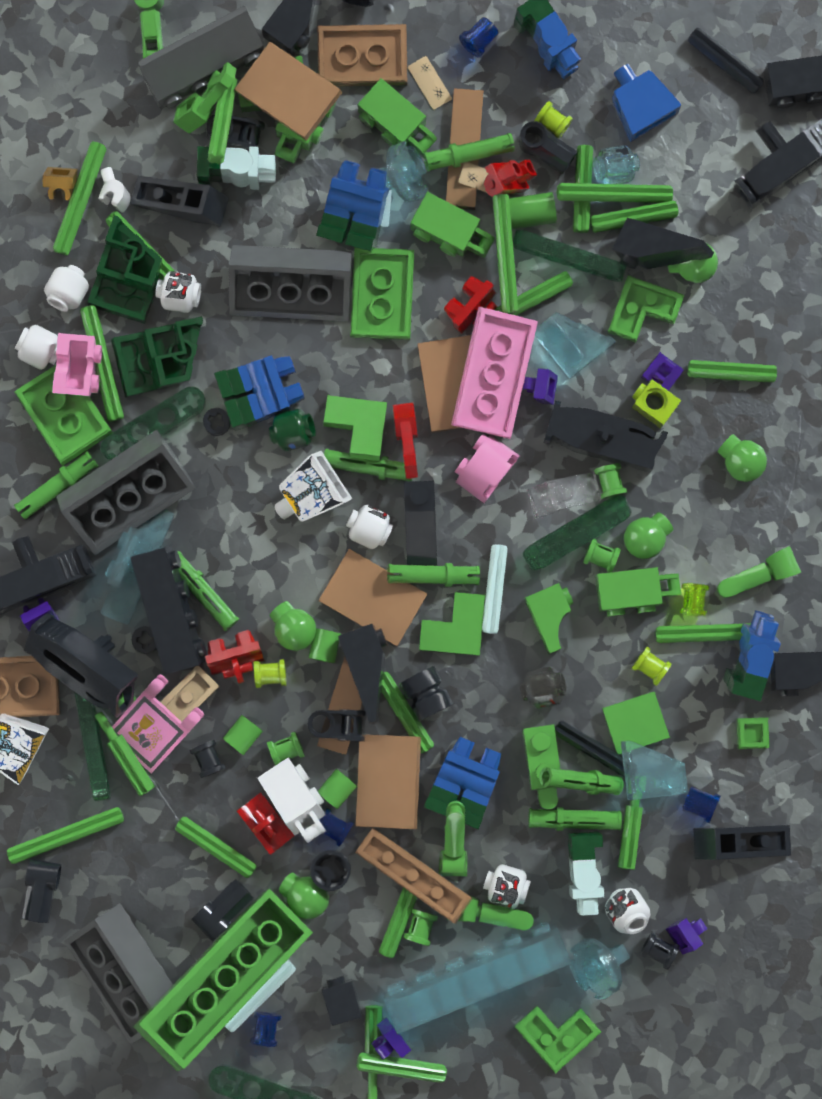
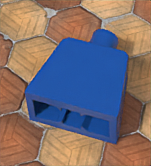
M626 64L614 72V76L621 87L614 91L612 100L630 142L679 113L681 108L680 102L652 71L648 70L637 77L629 64Z

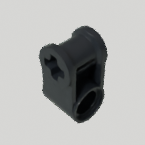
M215 114L206 123L209 141L211 140ZM232 116L226 147L242 148L248 152L249 147H258L261 130L265 129V123L253 118Z
M339 709V711L318 710L308 718V730L313 736L318 738L365 742V737L362 736V725L366 712L363 710ZM323 715L329 719L330 727L326 732L319 733L314 730L312 722L316 716ZM351 718H353V732H352V733L350 732Z

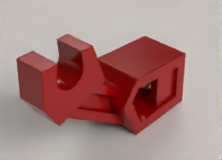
M413 402L395 404L392 406L396 439L402 440L406 479L418 478L416 454L413 445V439L418 438Z

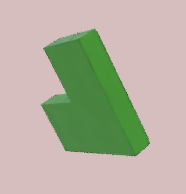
M628 275L608 333L636 343L646 315L674 325L684 295Z
M327 395L323 427L353 430L350 457L380 461L387 402Z
M455 592L452 622L422 620L419 651L480 656L485 595Z
M536 1005L514 1025L555 1074L601 1033L581 1008L557 1028Z

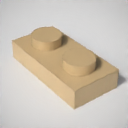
M196 666L160 703L182 722L195 707L199 708L220 686L200 666Z

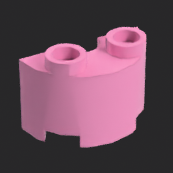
M58 333L57 363L52 393L84 396L98 393L99 375H95L96 363H101L102 345H96L95 336Z
M482 434L473 446L476 453L470 461L464 458L455 470V473L459 475L456 483L485 503L520 455L493 435L487 437L485 434Z

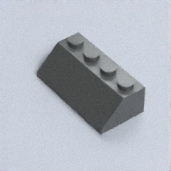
M242 6L138 61V65L160 109L165 107L169 109L179 105L183 101V97L196 92L199 94L205 91L213 72L217 70L221 73L225 63H230L236 69L244 65L246 67L252 66L264 50V46L246 7Z
M232 245L229 260V315L349 321L352 251Z
M155 430L56 497L62 514L96 555L196 488L173 450L158 430Z
M118 904L94 919L64 942L129 1043L132 1044L142 1038L133 1026L173 984L165 974L163 967L152 954L147 942L141 937L132 923L128 913L125 912L121 904Z

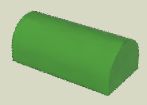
M553 192L509 198L512 229L556 223L557 216Z

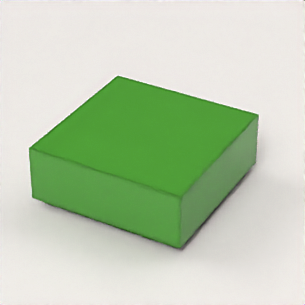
M768 718L736 719L738 749L769 748Z

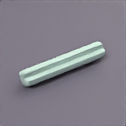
M494 544L491 546L482 632L487 634H497L499 629L507 558V546Z
M287 960L225 1027L230 1032H234L295 972V966Z

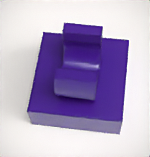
M660 352L641 378L648 383L653 379L669 391L684 369Z
M538 368L537 378L525 377L522 389L527 390L528 393H533V398L541 404L554 405L558 375L549 369Z
M41 597L38 599L39 606L31 610L27 605L23 606L24 613L20 617L28 631H30V628L37 620L47 613L53 615L54 619L59 620L49 603L45 602Z
M685 918L671 924L666 928V931L674 943L680 945L679 950L683 955L695 951L703 945L698 935L708 928L701 918L691 923Z
M387 1017L377 1025L383 1035L376 1038L371 1044L382 1059L388 1057L394 1049L401 1058L411 1051L404 1038Z

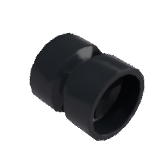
M435 666L423 670L399 683L406 699L413 700L411 708L418 722L454 704L447 690L440 688L439 685L442 680Z
M326 850L313 860L310 867V875L313 882L320 889L335 891L342 888L348 882L351 875V864L342 852Z

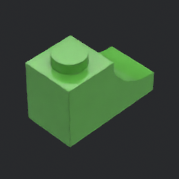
M558 583L524 599L548 655L561 649L558 638L559 625L563 616L571 612L570 605L574 604L567 587L562 589Z

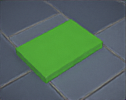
M354 248L351 338L410 340L414 250L374 248L370 252Z
M54 365L14 392L60 464L64 466L113 434L90 396L52 393L54 372L56 370V365Z

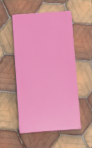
M478 307L451 423L452 426L511 439L538 321Z

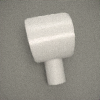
M104 168L100 171L104 185L98 199L107 206L112 200L111 204L116 207V210L123 213L130 205V194L120 181L115 180L112 168Z

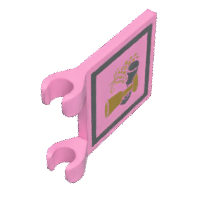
M161 674L148 685L112 726L117 736L123 735L140 764L151 774L204 716L203 711L195 707L181 722L161 704L155 696L168 683V680Z

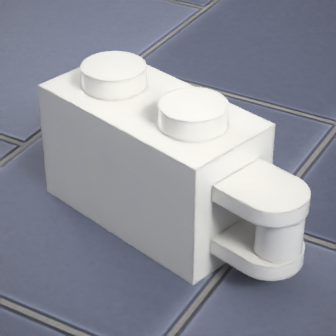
M287 758L259 776L258 780L294 835L301 833L306 842L309 843L326 831L319 820L325 816L324 811L320 807L324 800L315 787L309 789L305 783L310 778L301 764L295 767L290 759Z

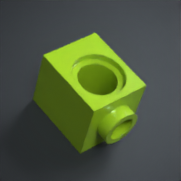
M652 379L647 386L642 383L633 394L632 398L636 402L632 408L661 429L682 400ZM651 395L659 397L662 407L657 410L649 408L646 398Z

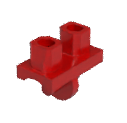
M515 160L491 163L484 167L486 172L489 173L485 178L484 187L487 194L491 197L497 194L523 193L530 189L527 181L537 176V173L530 160H523L520 163Z
M470 276L462 287V291L471 297L467 304L464 306L457 299L453 298L444 307V311L452 320L455 329L461 334L471 323L474 326L478 307H485L491 310H495L498 307L494 302L490 301L496 294L493 289L494 285L490 281L486 280L483 283Z
M249 630L235 635L238 647L226 650L223 639H216L207 643L208 655L205 656L212 675L223 673L224 679L236 676L238 684L245 682L243 673L254 671L252 665L254 661L260 662L264 660L258 641H255Z
M261 792L236 811L270 855L295 836Z

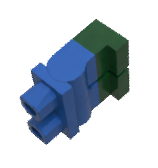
M528 0L519 6L516 10L513 25L520 34L525 30L530 33L538 45L539 55L544 59V65L547 70L550 71L555 67L563 79L576 72L579 68L577 64L581 61L580 56L575 51L577 39L573 33L568 35L566 26L548 0Z
M345 160L338 174L331 180L326 206L316 236L339 243L346 240V245L371 252L377 247L386 198L390 189L386 187L387 172L371 168L367 182L357 179L360 165Z
M271 355L240 367L214 373L220 393L225 401L224 404L232 428L235 431L270 419L279 413L292 410V405L305 399L300 383L287 387L283 386L281 378L296 373L290 356L274 359Z
M755 610L751 625L743 623L741 629L743 636L739 641L741 652L735 670L726 668L723 678L732 694L761 701L774 661L773 651L778 652L781 645L775 636L779 623L774 621L773 615Z
M459 737L452 751L448 750L424 807L446 816L447 805L452 801H456L460 790H463L459 802L465 806V824L479 830L500 773L497 769L501 753L486 747L479 763L469 758L475 743Z

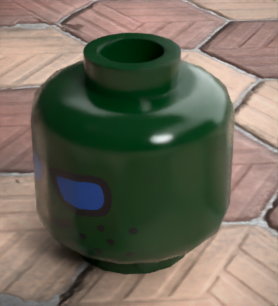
M294 409L275 415L273 426L269 427V436L272 443L278 444L283 451L306 447L310 445L312 437L316 435L312 416L309 413L306 414L301 409Z

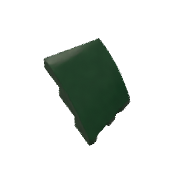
M114 215L105 238L106 245L96 270L97 277L87 304L88 306L94 305L99 310L145 324L155 294L162 258L153 249H150L137 234L135 235L118 216Z
M202 316L176 321L170 325L145 329L142 332L111 339L125 398L190 381L200 327L203 323Z

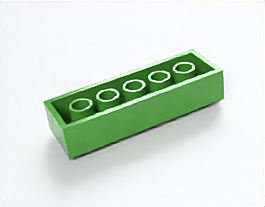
M270 889L264 891L133 1027L176 1071L185 1069L313 932Z

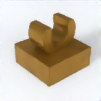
M47 167L43 174V187H49V199H54L55 189L60 188L65 192V200L69 201L73 192L72 189L78 178V169Z

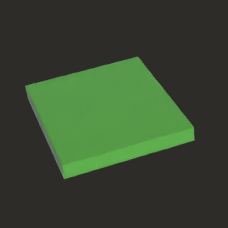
M655 692L602 708L617 754L670 738Z

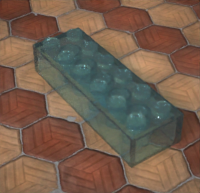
M547 922L538 924L530 928L531 934L524 937H520L518 933L501 940L502 946L491 949L490 945L473 951L475 957L463 961L462 957H457L444 963L445 969L434 972L433 968L416 974V981L406 984L405 980H401L387 986L388 992L384 993L383 1000L396 1033H402L571 964L572 962L558 928L554 924L549 926Z

